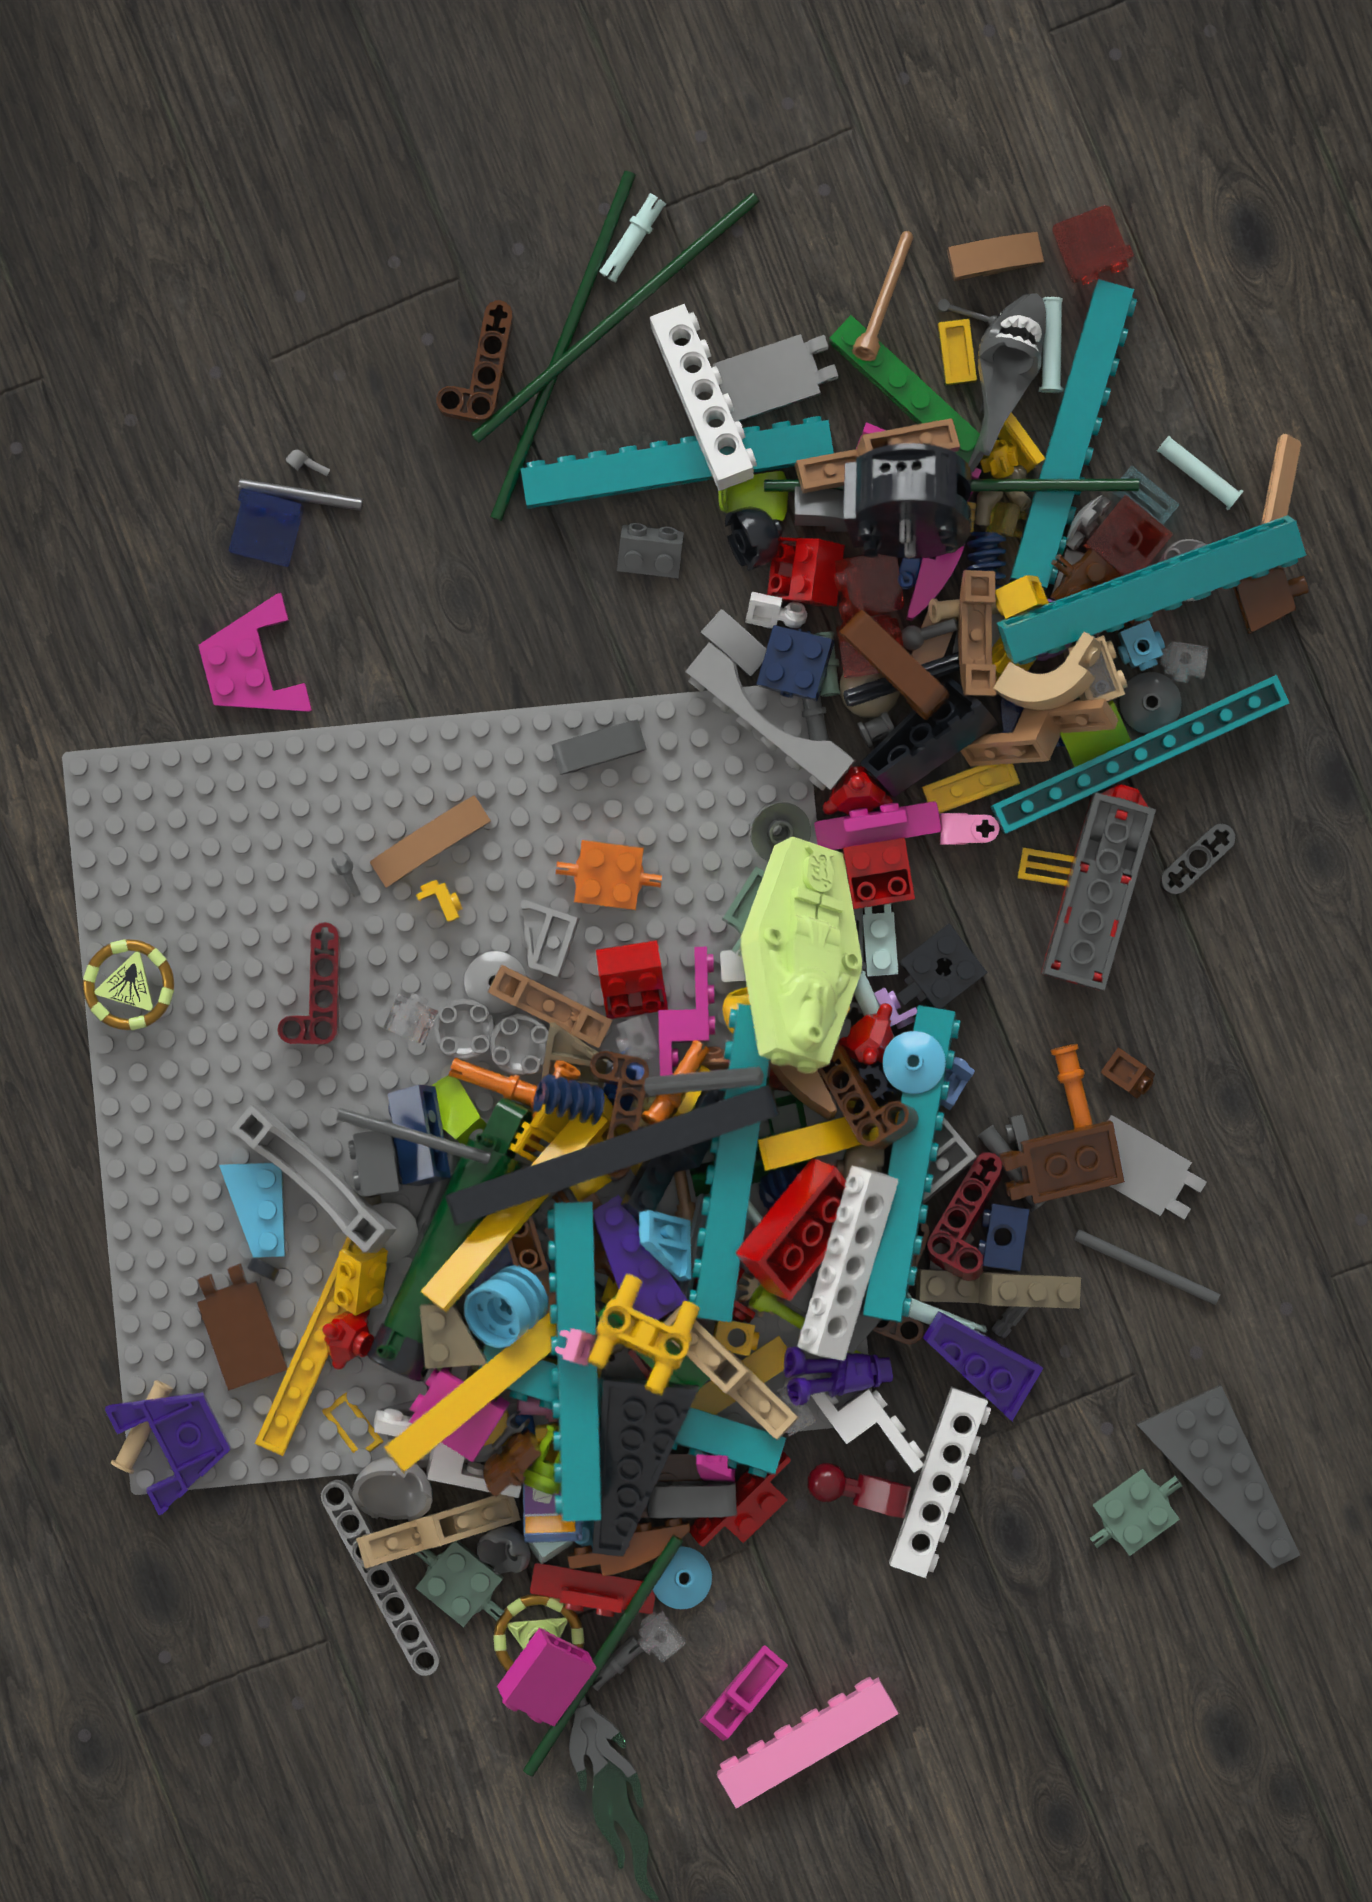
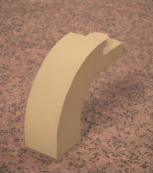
M1083 632L1066 661L1056 670L1045 674H1033L1009 662L993 689L1001 697L1028 709L1046 710L1063 706L1082 695L1096 679L1087 669L1089 666H1093L1099 659L1102 645L1093 636Z

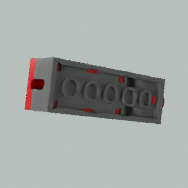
M1117 784L1102 793L1095 792L1091 795L1041 970L1042 975L1098 991H1105L1156 809L1148 807L1138 789Z

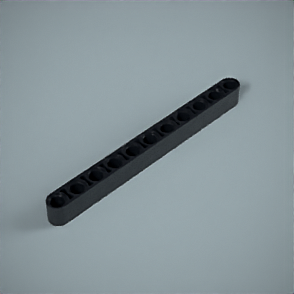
M769 1084L445 1195L456 1226L778 1116L780 1113Z

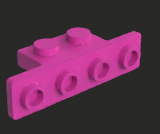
M936 801L899 807L898 803L881 805L879 811L868 812L867 808H860L849 811V816L819 820L814 823L818 845L832 850L941 831Z

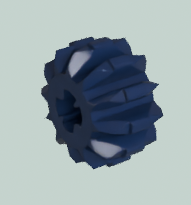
M855 1061L854 1064L864 1080H867L865 1076L868 1074H872L874 1079H879V1086H874L876 1090L870 1092L875 1102V1098L878 1097L882 1104H888L887 1098L883 1095L884 1091L890 1095H895L896 1091L886 1087L887 1083L890 1082L885 1077L884 1070H879L883 1063L877 1061L874 1068L871 1065L865 1064L866 1068L863 1069L861 1064ZM863 1100L859 1101L858 1104L861 1108L864 1107Z
M793 1166L782 1169L780 1167L779 1170L770 1171L769 1175L761 1178V1182L758 1184L760 1189L759 1195L764 1207H767L768 1211L803 1168L798 1167L794 1169Z

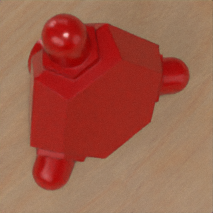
M856 766L851 767L833 789L829 800L823 804L822 809L827 815H832L838 810L850 815L849 811L867 808L868 812H871L874 808L881 805L893 803V800L890 796L886 795L882 787L874 778L867 774L863 767Z
M888 1003L881 1004L876 1014L865 1015L851 1027L848 1037H842L839 1040L838 1044L845 1047L850 1057L867 1065H872L877 1061L883 1063L885 1049L894 1037L890 1027L892 1006Z
M370 1309L356 1316L346 1311L333 1318L331 1323L323 1326L322 1331L325 1335V1344L332 1358V1366L335 1369H343L348 1361L357 1356L361 1358L367 1356L374 1340V1336L369 1333L367 1326Z

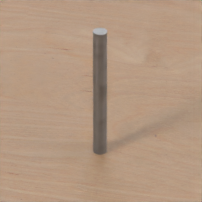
M241 478L238 486V491L361 511L363 504L362 498Z

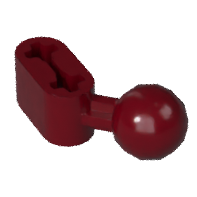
M823 1463L816 1466L810 1472L807 1480L810 1494L818 1501L832 1502L841 1496L854 1498L852 1504L894 1517H905L911 1487L908 1485L859 1473L858 1480L847 1478L844 1472L832 1463Z

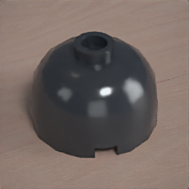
M750 506L731 511L726 515L725 527L731 525L732 532L731 535L727 536L728 543L741 567L748 565L747 571H751L767 564L777 555L780 537L782 536V528L777 519H773L763 509Z

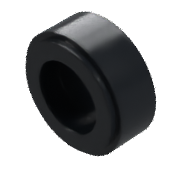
M251 1258L247 1269L274 1282L279 1274V1269L257 1258Z

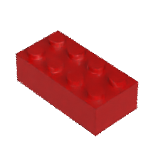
M811 1158L735 1252L767 1292L791 1301L824 1260L828 1240L831 1236L837 1211L846 1187V1179L835 1166Z

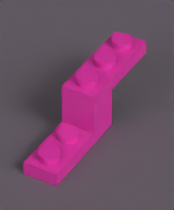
M694 947L696 1009L658 1010L660 1076L673 1075V1067H678L679 1065L678 1048H672V1043H691L693 1040L709 1042V1035H715V1016H709L708 1005L715 1004L714 985H708V973L714 972L713 954H707V947Z

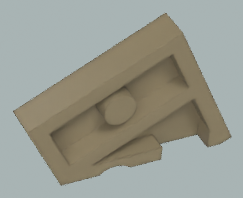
M550 1022L542 1079L548 1074L553 1075L555 1062L561 1060L573 1065L580 1071V1077L574 1079L579 1084L587 1083L591 1087L599 1086L602 1090L604 1088V1083L595 1080L590 1073V1062L592 1057L598 1052L556 1023ZM598 1060L595 1064L596 1071L600 1074H606L608 1060Z
M434 1303L422 1304L420 1306L425 1369L485 1365L487 1363V1357L480 1351L473 1339V1334L462 1321L461 1314L454 1304L447 1312Z

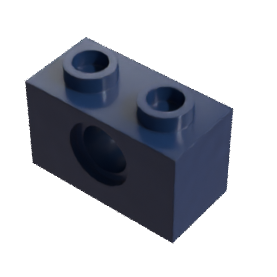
M990 1203V1209H984L981 1227L987 1228L985 1240L979 1239L978 1250L983 1256V1266L1020 1271L1029 1209ZM999 1228H1007L1010 1232L1011 1238L1005 1245H998L994 1241V1233Z

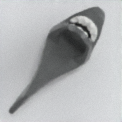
M1037 293L1023 295L1008 305L988 327L979 343L978 370L983 394L980 412L984 414L979 438L968 464L971 472H974L984 455H990L1004 422L1041 368L1042 347L1046 331V310L1043 299Z

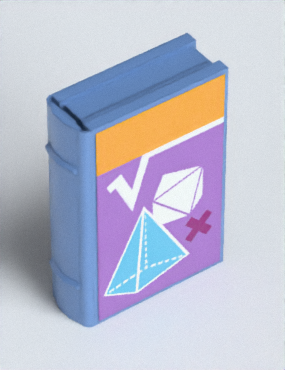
M523 1483L525 1543L581 1541L582 1524L584 1521H562L561 1514H555V1495L541 1492Z

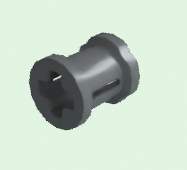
M887 712L866 723L861 721L857 723L859 732L868 748L873 747L874 742L887 737L895 729Z

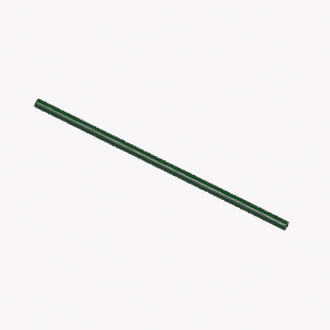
M625 170L549 366L567 352L634 182L636 174ZM558 376L538 392L490 517L502 521Z
M751 192L471 433L472 437L478 443L484 440L760 201L756 195Z
M799 479L764 480V492H795V486L800 487ZM972 479L971 492L1139 491V479ZM844 486L829 489H837L844 491Z

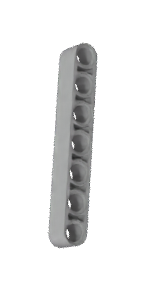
M342 1480L330 1481L321 1492V1500L412 1669L422 1676L431 1675L436 1671L440 1663L439 1650L391 1562L388 1561L365 1568L362 1556L358 1553L356 1538L374 1533L363 1511L355 1504L352 1491L347 1483ZM333 1487L340 1488L344 1492V1500L340 1503L332 1502L328 1497V1490ZM346 1515L356 1516L359 1520V1528L353 1531L346 1529L343 1525V1518ZM376 1570L386 1571L389 1575V1582L385 1585L376 1584L373 1581V1572ZM392 1597L400 1598L404 1603V1610L398 1613L392 1612L388 1608V1600ZM406 1625L416 1626L419 1630V1637L414 1640L406 1639L402 1633L403 1627ZM428 1652L433 1656L434 1664L431 1667H423L418 1663L417 1656L420 1653Z

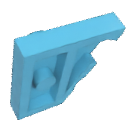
M650 1210L640 1212V1244L678 1281L691 1280L690 1220Z

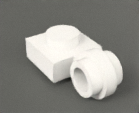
M752 592L745 623L773 629V625H777V620L784 621L785 625L790 628H799L806 622L807 611L798 602H791L786 607L780 608L782 598Z

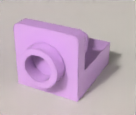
M886 988L874 992L879 1005L888 1003L892 1006L890 1027L896 1024L897 1028L901 1029L915 1022L913 1015L917 1013L916 1007L898 1015L896 1010L901 1008L893 991L888 993Z

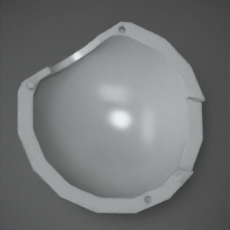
M390 1456L374 1460L358 1474L352 1491L355 1504L364 1513L376 1519L378 1517L392 1520L408 1519L409 1522L425 1515L430 1510L433 1501L432 1487L425 1472L415 1463L403 1473Z

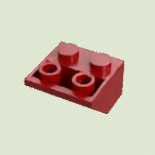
M780 538L777 555L771 561L767 595L782 598L784 602L836 607L845 545L823 539Z
M905 837L842 848L853 909L915 899Z
M657 940L596 950L607 1018L615 1019L658 1012V1010H668Z

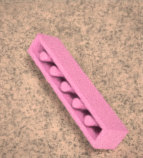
M868 1677L854 1686L856 1691L847 1696L844 1693L836 1695L828 1701L829 1706L818 1712L817 1708L801 1716L802 1722L791 1728L790 1724L781 1727L773 1733L775 1738L766 1743L760 1740L746 1749L748 1754L737 1759L736 1756H732L720 1764L721 1769L717 1771V1777L735 1808L742 1806L898 1715V1710L879 1677L874 1680Z

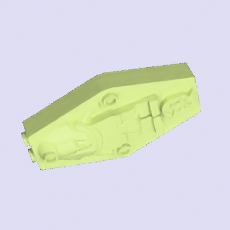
M792 836L774 845L741 935V953L759 1056L771 1059V1062L776 1065L797 1067V1070L803 1073L816 1072V1069L830 1063L862 972V956L844 854Z

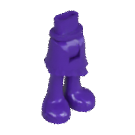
M789 1347L785 1352L784 1374L786 1378H793L787 1384V1392L794 1406L805 1405L809 1401L810 1395L828 1392V1396L832 1398L836 1394L837 1396H842L850 1392L879 1387L882 1382H892L893 1380L889 1357L878 1358L875 1354H851L847 1352L845 1360L842 1361L833 1358L806 1359L803 1350L798 1347ZM831 1373L830 1378L807 1380L806 1378H793L808 1374Z

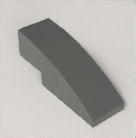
M795 486L794 526H825V532H848L844 521V491L824 489L802 494L801 487Z

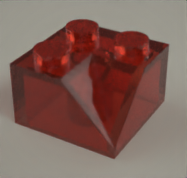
M1125 495L1083 547L1087 551L1089 548L1096 551L1124 576L1146 568L1173 536V533Z

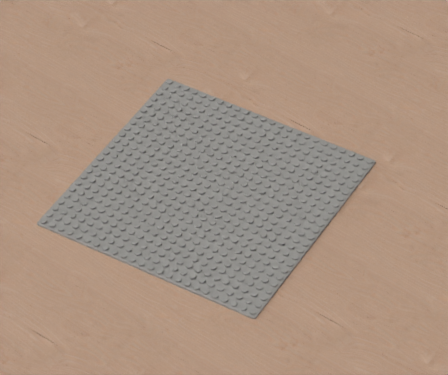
M759 686L743 687L753 706L767 721L786 733L809 740L806 717H802L801 712L804 711L802 697L793 695V698H787L780 695L781 692ZM709 690L70 751L63 754L62 761L83 978L87 964H89L92 957L101 948L111 942L123 939L143 941L157 948L167 959L174 977V993L168 1009L156 1022L145 1028L131 1031L110 1027L92 1013L86 999L85 1007L122 1402L146 1400L155 1380L161 1381L173 1388L169 1397L203 1392L231 1446V1450L204 1476L199 1477L188 1490L359 1474L374 1460L389 1456L383 1448L393 1439L388 1440L386 1434L378 1433L384 1442L371 1452L366 1450L365 1448L375 1441L368 1432V1422L364 1418L357 1417L344 1401L332 1410L331 1414L358 1448L353 1453L337 1432V1425L333 1421L328 1420L322 1410L331 1407L336 1399L347 1392L348 1402L352 1405H357L374 1428L377 1410L415 1400L419 1394L425 1396L430 1388L425 1383L435 1369L429 1368L424 1381L417 1382L376 1364L367 1356L363 1358L357 1356L348 1361L343 1369L337 1370L332 1366V1358L329 1355L284 1456L254 1444L287 1370L228 1391L197 1304L198 1301L205 1299L198 1279L212 1273L217 1290L233 1285L227 1269L241 1263L248 1284L257 1281L287 1367H289L347 1235L329 1213L305 1189L283 1171L285 1256L254 1257L279 1269V1274L274 1282L247 1269L253 1256L219 1165L272 1163L252 1149L231 1129L250 1105L264 1106L355 1190L353 1172L358 1171L357 1160H351L348 1141L353 1140V1134L372 1130L336 1120L339 1108L392 1123V1118L388 1111V1093L415 1085L432 1086L441 1078L449 1075L454 1059L443 1053L436 1044L433 1034L434 1019L440 1009L450 1001L461 998L469 999L464 984L466 971L474 959L491 951H500L513 956L522 965L526 977L606 1017L596 950L657 940L668 1010L696 1009L694 947H707V954H713L714 972L708 973V985H714L715 1004L708 1005L709 1016H715V1035H709V1042H701L703 1043L701 1048L716 1046L725 1049L726 1040L732 1041L733 1034L729 1031L723 1016V1002L730 992L747 987V982H723L721 980L720 952L732 950L741 937L737 929L723 921L722 918L755 867L757 866L765 871L769 862L760 857L752 846L750 831L753 820L763 808L776 802L792 803L802 809L807 815L811 825L809 842L818 845L814 826L817 817L814 786L809 780L812 774L803 767L799 771L784 760L787 756L785 752L779 747L773 751L760 740L763 734L755 728L750 732L738 723L736 719L739 715L731 708L725 712L712 701L715 695ZM638 719L647 750L560 775L552 744ZM475 795L491 822L468 837L461 839L386 888L370 864V861L433 819ZM777 825L773 829L774 835L781 832V825ZM582 839L643 847L642 865L644 873L662 875V881L650 879V881L661 882V888L642 885L637 897L636 910L574 902L576 889L574 876L556 875V868L569 870L556 867L557 861L576 864L580 856ZM344 852L348 854L353 862V878L361 893L357 897H353L343 875L336 872L331 862L332 858H334L338 866L344 865L347 860L343 854ZM437 880L439 884L445 882L450 894L456 892L463 909L458 911L460 918L447 922L436 895L418 901L416 894L422 892L420 886ZM522 899L580 918L560 978L532 969L528 965V946L525 941L524 916L520 905ZM319 923H331L338 928L341 935L338 1036L329 1044L286 1043L278 1035L277 1028L279 1022L286 1016H309L311 931ZM324 928V932L318 934V939L324 942V950L317 949V955L325 953L334 956V949L327 950L328 940L334 939V934L329 933L328 928ZM127 951L108 957L99 967L95 981V990L136 951ZM141 953L154 1008L159 1000L163 980L159 968L146 955ZM322 959L317 964V972L322 977H327L333 972V963L329 959ZM493 976V977L490 978V980H489L490 986H491V984H492V982H493L495 976ZM328 990L320 991L316 997L317 1004L321 1008L329 1007L333 1001L332 994ZM96 995L98 1001L110 1014L119 1018L129 1019L150 1012L149 1010ZM518 1007L503 1013H490L495 1026L505 1017L524 1014L540 1020L549 1032L550 1023ZM658 1012L611 1019L613 1021L599 1048L581 1040L597 1052L609 1051L639 1057L648 1064L649 1077L660 1076ZM289 1021L285 1025V1034L291 1039L298 1037L301 1032L299 1023ZM326 1021L318 1023L316 1026L317 1036L321 1039L329 1038L332 1034L330 1023ZM672 1043V1048H678L679 1064L689 1050L691 1043ZM489 1048L477 1058L463 1060L511 1077V1074L501 1070L493 1061ZM609 1060L607 1062L606 1074L610 1073L613 1067ZM768 1065L767 1077L776 1076ZM543 1066L536 1073L520 1076V1080L538 1086L542 1079ZM819 1072V1074H820V1076H821V1078H822V1080H823V1082H824V1084H825V1086H826V1088H827V1090H828V1092H829V1094H830V1096H831V1098H832V1100H833V1102H834V1104H835V1106H836V1108H837V1112H836L835 1118H833V1119H831V1120H834V1119H837V1118H841V1117H845V1116L843 1115V1113H842L840 1107L838 1106L836 1100L834 1099V1097H833L831 1091L829 1090V1088H828L826 1082L824 1081V1079H823L821 1073ZM841 1077V1080H840V1087H841V1089L843 1088V1087H842V1077ZM459 1079L480 1117L488 1123L496 1104L504 1095ZM645 1092L641 1115L644 1111H648L656 1098L655 1095L649 1096ZM635 1098L632 1101L629 1111L635 1110L638 1106V1103ZM512 1100L513 1102L530 1109V1106ZM803 1103L807 1126L830 1121ZM640 1117L638 1129L649 1126V1124H647L642 1119V1117ZM443 1129L444 1139L459 1143ZM483 1129L473 1131L469 1138L475 1140L478 1133H483ZM541 1139L539 1144L547 1148L550 1143ZM847 1149L816 1157V1160L836 1167L837 1160H843ZM538 1150L535 1152L527 1151L536 1157L541 1155V1152ZM516 1154L514 1158L529 1165L533 1164V1162L519 1154ZM688 1169L686 1170L691 1202H695L696 1206L698 1196L695 1197ZM674 1176L656 1208L659 1213L675 1216L674 1212L677 1211L676 1205H679ZM759 1183L751 1184L749 1201L764 1218L769 1211L767 1207H764L763 1201L760 1199ZM430 1184L423 1186L403 1185V1190L380 1194L382 1203H397L407 1207L416 1220ZM361 1190L356 1191L359 1195H362ZM556 1192L550 1193L542 1202L538 1212L532 1214L536 1229L547 1218L540 1210ZM426 1222L423 1223L420 1234L417 1235L416 1244L411 1252L399 1261L386 1264L387 1269L382 1303L371 1308L368 1316L367 1326L369 1333L374 1338L390 1310L424 1237L422 1234ZM546 1236L542 1242L540 1241L549 1273H555V1261L549 1260L548 1241L551 1240ZM508 1243L462 1294L456 1307L461 1314V1318L465 1319L464 1304L467 1296L503 1267L514 1265ZM740 1260L739 1267L744 1269L745 1273L751 1278L755 1277ZM594 1272V1279L605 1289L609 1276ZM741 1277L738 1284L749 1285V1282ZM736 1286L735 1300L747 1307L749 1300L740 1302L738 1298L748 1294V1291L738 1290ZM778 1296L779 1299L786 1303L785 1306L806 1318V1315L793 1303ZM596 1302L595 1310L598 1313L601 1309L598 1307L599 1304ZM753 1309L752 1311L756 1314L751 1322L743 1321V1323L755 1325V1332H759L757 1349L778 1335L787 1348L797 1347L801 1330L776 1314L771 1315L770 1312L764 1311L763 1317H759L758 1311ZM696 1318L713 1336L716 1320ZM735 1328L729 1332L728 1342L730 1345L737 1347L743 1343L744 1334L740 1329ZM475 1336L474 1340H478L479 1348L483 1349L485 1343ZM866 1337L856 1350L868 1355ZM628 1347L624 1348L622 1352L613 1354L616 1360L611 1362L608 1359L604 1368L609 1376L647 1380L628 1354L630 1349ZM801 1349L806 1359L828 1358ZM549 1353V1357L557 1358V1355ZM733 1353L739 1360L746 1357V1355ZM471 1366L468 1377H471L476 1372ZM784 1370L764 1383L799 1417L785 1433L834 1428L811 1395L805 1405L794 1406L787 1392V1384L793 1378H786ZM818 1373L820 1375L818 1379L830 1378L831 1373ZM504 1390L493 1400L496 1401L499 1397H502L510 1402L507 1410L509 1416L517 1411V1400L509 1397L510 1391ZM861 1391L846 1393L842 1396H837L836 1394L835 1397L839 1402L834 1406L838 1409ZM737 1401L716 1414V1416L768 1432ZM410 1408L400 1411L403 1415L414 1413ZM533 1415L535 1428L536 1425L558 1423L548 1422L545 1416ZM131 1429L125 1431L126 1438ZM152 1430L132 1468L134 1473H129L131 1492L135 1495L148 1494L146 1492L147 1487L175 1475ZM492 1444L483 1446L473 1462H485L493 1454L497 1453L499 1455L502 1452V1446L498 1451L493 1449ZM430 1452L416 1462L420 1468L427 1467ZM464 1458L463 1464L471 1462L470 1460Z

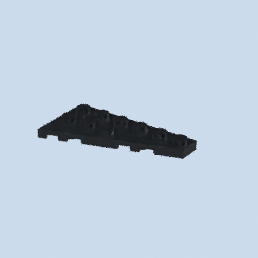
M605 1375L603 1380L599 1442L601 1520L594 1521L592 1553L624 1557L699 1386L668 1382L663 1394L657 1395L645 1389L648 1380Z

